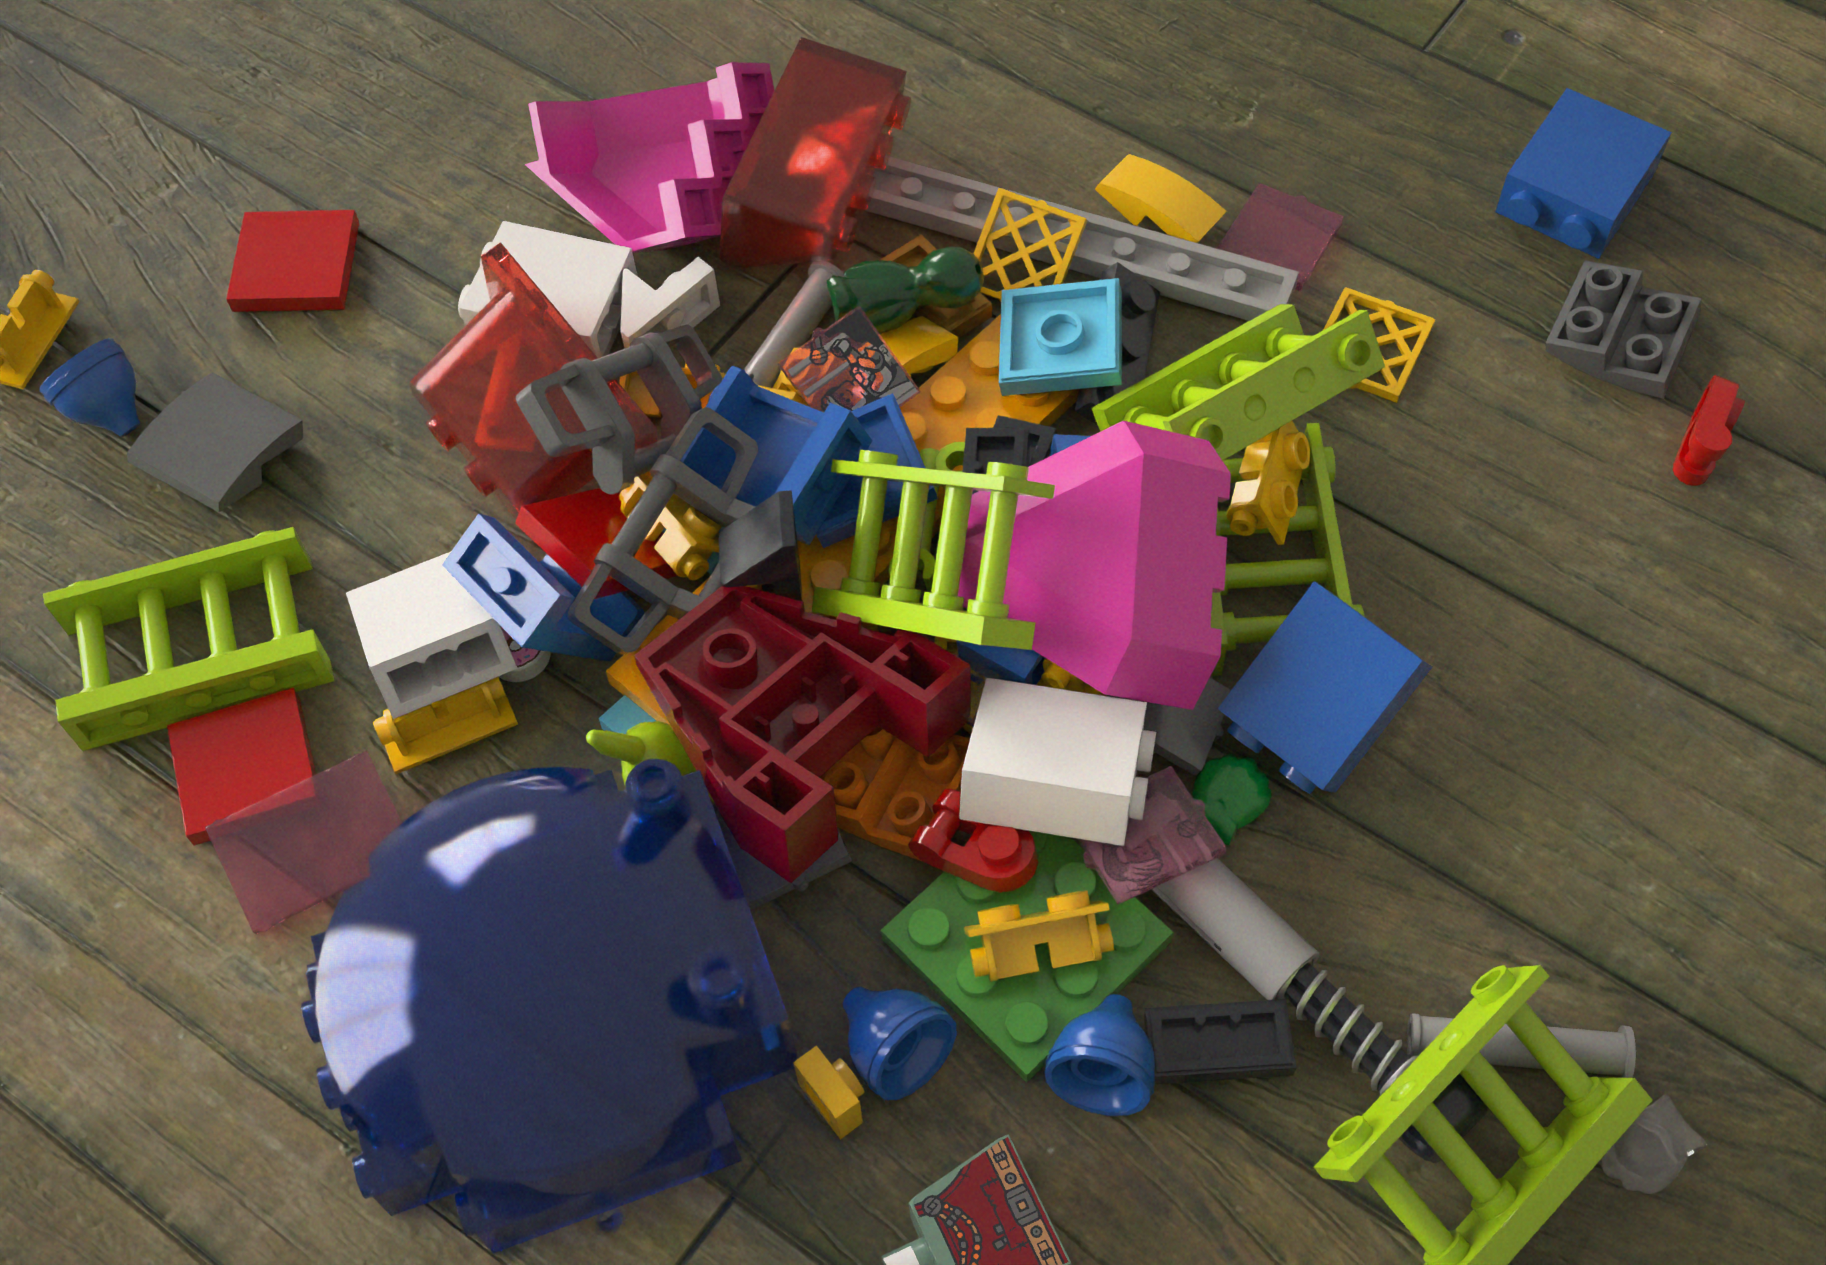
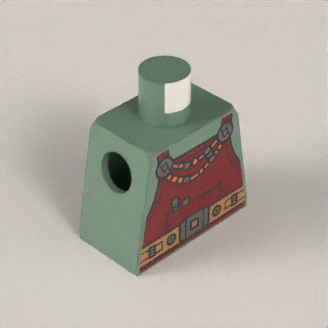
M1009 1134L998 1138L917 1194L909 1202V1209L913 1226L919 1238L881 1256L884 1265H1071V1261Z

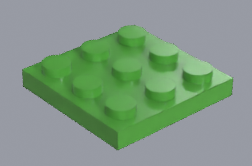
M1035 831L1029 832L1034 838L1037 849L1038 866L1035 875L1026 885L1014 891L1000 893L987 890L944 871L880 930L882 940L1026 1083L1046 1065L1049 1051L1064 1027L1074 1018L1094 1010L1104 1001L1106 996L1119 994L1172 942L1174 933L1134 895L1118 901L1091 856L1071 837ZM1086 890L1088 891L1090 902L1100 900L1109 904L1110 910L1094 913L1096 925L1109 923L1113 937L1114 951L1102 953V960L1052 968L1046 942L1034 945L1039 967L1038 972L1002 978L990 982L989 975L975 978L970 949L983 947L981 935L968 937L965 934L964 927L979 924L977 911L1019 904L1021 916L1048 911L1046 898Z

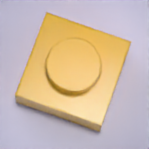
M816 1045L793 1062L799 1086L840 1140L863 1123L858 1098L864 1094V1089L855 1074L841 1058L831 1064Z

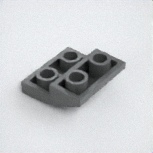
M1585 260L1547 338L1546 351L1568 365L1597 379L1641 394L1664 399L1699 319L1701 298L1642 287V270Z
M212 372L179 395L147 426L127 452V459L130 464L220 512L262 485L261 465L303 439V420Z

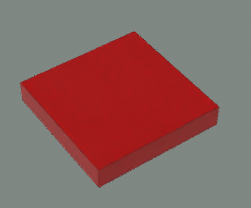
M355 210L244 212L226 298L232 312L344 310L359 228V220Z
M601 488L523 505L520 508L515 524L583 587L595 567L594 559L604 543L612 544L628 518L621 512L620 492L607 494ZM661 532L655 541L645 538L634 558L663 578L668 579L678 575L654 548L664 534ZM608 575L594 599L630 589Z
M294 688L167 725L185 833L193 846L323 807L301 700Z

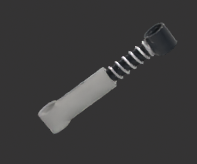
M1160 795L1150 803L1145 801L1143 819L1129 818L1128 820L1130 823L1127 826L1123 846L1125 849H1122L1128 865H1142L1155 861L1146 844L1149 842L1153 851L1161 856L1164 870L1160 877L1155 878L1157 884L1152 880L1147 884L1138 886L1141 889L1148 890L1150 888L1267 1000L1286 999L1287 1003L1291 1002L1297 1008V1019L1310 1020L1315 1025V1036L1329 1038L1334 1043V1055L1345 1054L1353 1061V1072H1364L1372 1079V1090H1378L1381 1096L1419 1055L1414 1056L1412 1053L1409 1055L1401 1049L1402 1040L1393 1041L1382 1031L1383 1022L1374 1024L1363 1013L1364 1004L1355 1006L1344 996L1346 987L1337 989L1325 978L1327 970L1319 972L1313 966L1317 962L1320 953L1214 854L1209 851L1212 858L1204 861L1191 841H1184L1178 837L1177 830L1181 825L1169 826L1178 822L1175 820L1184 815L1177 806ZM1194 828L1188 829L1189 831L1193 832L1194 834L1196 833L1195 830H1194ZM1188 831L1185 832V833L1188 834L1189 836L1194 837V835L1191 834L1190 832H1188ZM1184 834V839H1191L1190 837ZM1165 837L1186 870L1180 873L1177 871L1157 838ZM1182 851L1184 852V854L1186 855V857L1188 858V860L1191 862V864L1193 865V867L1189 864V862L1187 861V859H1186L1185 856L1183 855ZM1161 866L1157 867L1156 870L1149 872L1159 871L1161 869ZM1157 873V874H1149V875H1144V876H1139V877H1152V876L1158 875L1159 873ZM1460 1073L1433 1101L1434 1105L1462 1138L1488 1113V1107ZM1412 1124L1399 1137L1409 1149L1426 1161L1436 1163L1441 1160Z

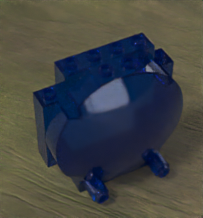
M648 759L636 765L628 774L625 790L619 791L612 769L594 775L591 769L570 767H544L511 771L484 778L455 789L429 803L406 819L368 856L371 876L344 891L335 908L327 931L311 936L316 962L307 965V973L305 974L311 1000L301 1003L302 1015L313 1043L322 1042L327 1065L317 1068V1079L325 1104L329 1110L336 1108L340 1110L344 1124L349 1132L357 1130L362 1154L354 1156L352 1164L355 1178L365 1199L373 1197L390 1216L456 1193V1207L466 1235L469 1237L477 1234L492 1253L741 1162L742 1160L721 1095L795 1069L793 1062L798 1059L786 1010L701 771L698 770L682 776L678 768L666 760Z

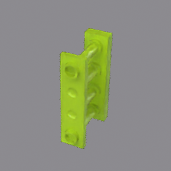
M1279 304L1091 409L1100 432L1122 421L1141 424L1208 440L1223 461L1385 368V364L1368 310H1358L1316 335L1309 336L1303 333L1295 306Z
M1307 423L1304 433L1310 447V462L1308 467L1303 469L1301 476L1307 506H1298L1296 515L1290 518L1287 532L1311 530L1316 558L1226 564L1224 591L1212 592L1211 628L1222 630L1221 657L1211 676L1222 675L1226 651L1235 650L1236 644L1268 642L1288 616L1235 618L1233 612H1223L1221 596L1227 595L1228 589L1312 584L1315 581L1321 583V586L1364 616L1362 605L1352 604L1330 485L1335 480V456L1331 446L1323 447L1319 423ZM1243 458L1223 460L1231 473L1230 483L1244 481L1239 473ZM1217 507L1216 535H1239L1231 530L1230 522L1227 519V511H1218ZM1268 528L1256 529L1253 534L1270 533Z
M860 450L858 462L832 459L831 472L863 478L849 578H842L841 590L815 587L811 612L838 617L839 613L842 612L860 617L862 622L979 645L1032 650L1036 623L1008 618L1010 605L1003 604L1018 495L1053 499L1055 485L1028 481L1029 467L998 462H988L985 475L897 466L898 455ZM888 481L903 482L889 585L882 584L881 595H879L880 583L874 582L887 485ZM929 485L946 487L931 592H924L922 603L920 602L921 590L915 589ZM973 490L991 492L976 600L969 599L967 610H963L964 597L958 596L972 492Z
M294 527L279 531H265L253 538L92 581H78L66 588L43 594L44 605L67 635L77 633L84 689L78 694L56 699L55 702L58 723L82 751L164 729L169 724L290 688H294L297 692L334 681L331 661L314 630L301 633L299 630L289 576L312 570L313 568L311 559ZM264 583L274 638L268 642L237 650L228 592ZM202 599L211 655L206 659L174 667L166 609ZM140 616L148 672L144 676L111 684L103 626Z
M1501 965L1481 976L1471 988V994L1474 998L1362 1116L1358 1115L1348 1119L1331 1134L1327 1141L1330 1150L1313 1167L1323 1179L1358 1182L1364 1176L1426 1250L1423 1256L1424 1265H1508L1653 1101L1635 1078L1588 1077L1526 1003L1550 977L1541 965L1511 968ZM1505 1024H1507L1566 1095L1563 1100V1104L1566 1107L1548 1127L1543 1128L1480 1052ZM1459 1073L1520 1145L1518 1149L1520 1158L1502 1178L1496 1179L1433 1103ZM1411 1124L1473 1197L1471 1202L1473 1210L1455 1230H1447L1384 1154Z

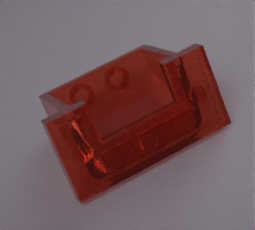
M500 242L480 256L490 302L409 381L413 396L431 416L425 423L439 444L447 452L456 446L469 462L463 470L476 489L484 497L493 492L512 516L517 519L521 506L571 495L595 478L593 476V448L560 457L548 455L516 402L517 394L534 380L559 371L566 363L580 358H587L590 361L598 358ZM616 379L607 382L634 430L635 450L656 442L657 428ZM562 387L545 394L546 399L567 432L576 434L586 431Z

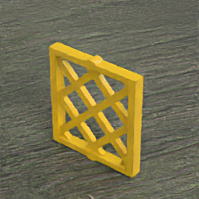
M998 188L973 254L981 262L987 247L993 263L983 268L984 277L997 271L1004 287L1003 290L1026 288L1033 284L1035 287L1042 286L1041 280L1056 273L1053 285L1063 284L1088 220L1050 206L1044 200L1036 201ZM1016 201L1030 206L1034 213L1015 222L1007 204ZM1002 210L1008 225L992 233L999 212ZM1052 214L1067 219L1071 226L1051 235L1044 217ZM1037 221L1045 239L1026 247L1018 229ZM1012 233L1019 251L1000 260L993 242ZM1072 235L1062 259L1055 243ZM1048 246L1056 264L1037 273L1029 255ZM1023 259L1030 277L1011 285L1004 267ZM985 287L981 288V294L1001 301L1002 290L996 292Z
M1345 287L1323 330L1337 323L1344 307L1349 315L1357 312L1354 306L1355 303L1378 311L1369 314L1371 323L1383 320L1390 334L1376 337L1378 345L1382 346L1395 342L1402 356L1388 360L1383 358L1385 368L1378 372L1382 373L1388 384L1387 386L1365 378L1350 388H1357L1397 403L1434 326L1435 319L1395 305L1390 300L1384 301ZM1392 317L1416 326L1399 331ZM1420 335L1411 352L1404 339ZM1406 364L1397 382L1390 369Z

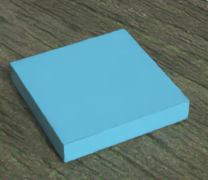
M1119 278L1002 290L998 382L1002 396L1122 385V291Z

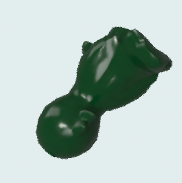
M952 246L933 250L918 266L907 267L900 263L884 260L861 262L849 267L844 272V277L833 275L827 280V288L832 300L837 324L859 309L876 334L899 328L917 310L928 305L957 309L967 305L980 293L984 282V274L981 263L974 254L964 248Z

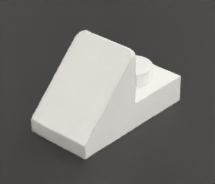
M697 257L681 271L671 274L660 288L654 290L625 268L622 279L621 335L624 348L630 347L633 339L648 333L659 334L683 325L695 327L720 306L714 269Z

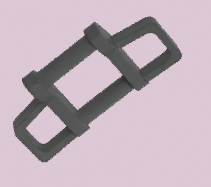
M683 325L659 334L648 333L637 337L630 343V347L593 361L587 358H580L566 363L559 371L530 383L517 394L516 402L548 455L560 457L593 448V476L602 491L607 494H615L630 487L634 482V478L651 470L660 454L667 453L689 417L702 409L700 399L713 391L721 383L722 377L696 331L690 325ZM669 347H674L680 352L697 382V388L693 389ZM635 371L638 372L663 415V418H661V439L635 450L634 430L607 385V382ZM562 387L586 431L576 434L567 432L546 399L545 394Z
M704 407L693 413L667 453L660 454L651 468L650 474L653 479L612 544L604 543L595 557V567L568 610L569 621L616 653L627 654L639 648L665 613L674 618L681 619L722 586L720 581V561L698 596L676 587L635 559L634 556L673 493L725 528L755 508V506L740 501L736 497L758 453L757 442L711 408ZM701 428L710 431L732 447L736 453L735 462L721 490L680 461ZM608 575L652 604L627 637L621 636L594 618L590 612L591 603Z

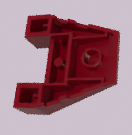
M721 586L634 655L638 669L739 847L790 883L796 880L838 841L834 787L820 778L827 770L877 726L929 758L971 719L970 664L922 635L897 629L895 636L867 629L862 627V619L860 617L842 612L839 613L836 620L805 611L804 602L748 586Z

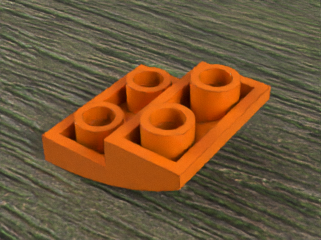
M877 726L821 776L822 780L834 787L838 828L888 850L920 860L910 851L908 843L920 826H928L935 815L932 806L942 790L950 788L961 793L962 768L970 738L953 735L928 758Z

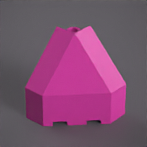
M731 62L716 67L718 78L706 82L594 101H535L529 103L528 106L539 160L525 165L615 245L631 248L632 253L664 251L725 235L733 219L729 210L737 194L746 191L760 161L756 154L764 137L773 134L780 119L770 64Z
M1122 421L1029 466L1028 481L1055 485L1054 498L1018 495L1003 604L1010 605L1008 618L1036 623L1032 650L1103 694L1193 710L1221 657L1222 630L1211 628L1212 592L1224 591L1227 537L1216 535L1218 502L1230 499L1231 473L1208 440ZM978 491L972 494L958 596L964 597L963 607L966 609L969 599L976 600L991 492Z

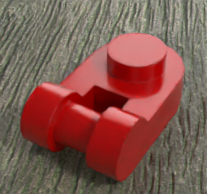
M1718 375L1713 376L1704 390L1690 419L1673 463L1674 475L1678 480L1687 485L1698 486L1705 483L1715 469V461L1721 459L1732 444L1731 430L1745 404V400L1736 397L1739 384Z
M950 788L942 790L932 806L935 815L928 826H920L908 843L910 851L921 861L987 890L1001 893L1014 891L1026 885L1035 875L1038 866L1037 849L1034 838L1029 830L959 819L961 793ZM957 830L971 835L964 847L951 842Z

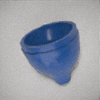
M106 338L84 349L56 369L39 387L44 399L51 406H54L66 418L79 424L104 428L120 437L128 435L141 424L135 406L136 378L134 370L124 350L113 338Z
M856 987L846 995L843 1001V1008L849 1021L848 1048L852 1064L865 1084L884 1100H898L914 1093L934 1076L952 1051L957 1036L956 1022L944 1007L935 1001H931L919 992L904 989L872 991L864 987Z
M1110 994L1094 1010L1074 1018L1064 1027L1049 1051L1045 1068L1046 1083L1057 1096L1070 1105L1091 1113L1107 1116L1131 1115L1142 1111L1150 1102L1155 1087L1154 1051L1150 1039L1136 1021L1132 1002L1128 998L1118 994Z

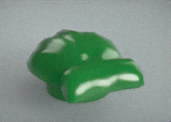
M1231 754L1211 759L1198 773L1194 783L1192 799L1188 802L1194 812L1187 813L1184 809L1181 812L1187 817L1189 822L1197 815L1200 819L1196 824L1197 826L1202 823V829L1209 832L1221 843L1229 846L1237 829L1255 820L1268 807L1272 797L1271 790L1269 789V779L1266 774L1259 771L1257 763L1253 758L1244 757L1238 759Z

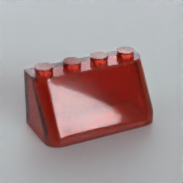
M803 37L800 38L722 198L721 261L741 268L832 261L836 258L839 250L848 253L858 225V219L854 218L857 209L864 211L868 209L876 185V177L872 176L875 168L882 170L886 168L894 143V137L890 136L892 129L902 130L909 113L911 97L903 95L907 71Z

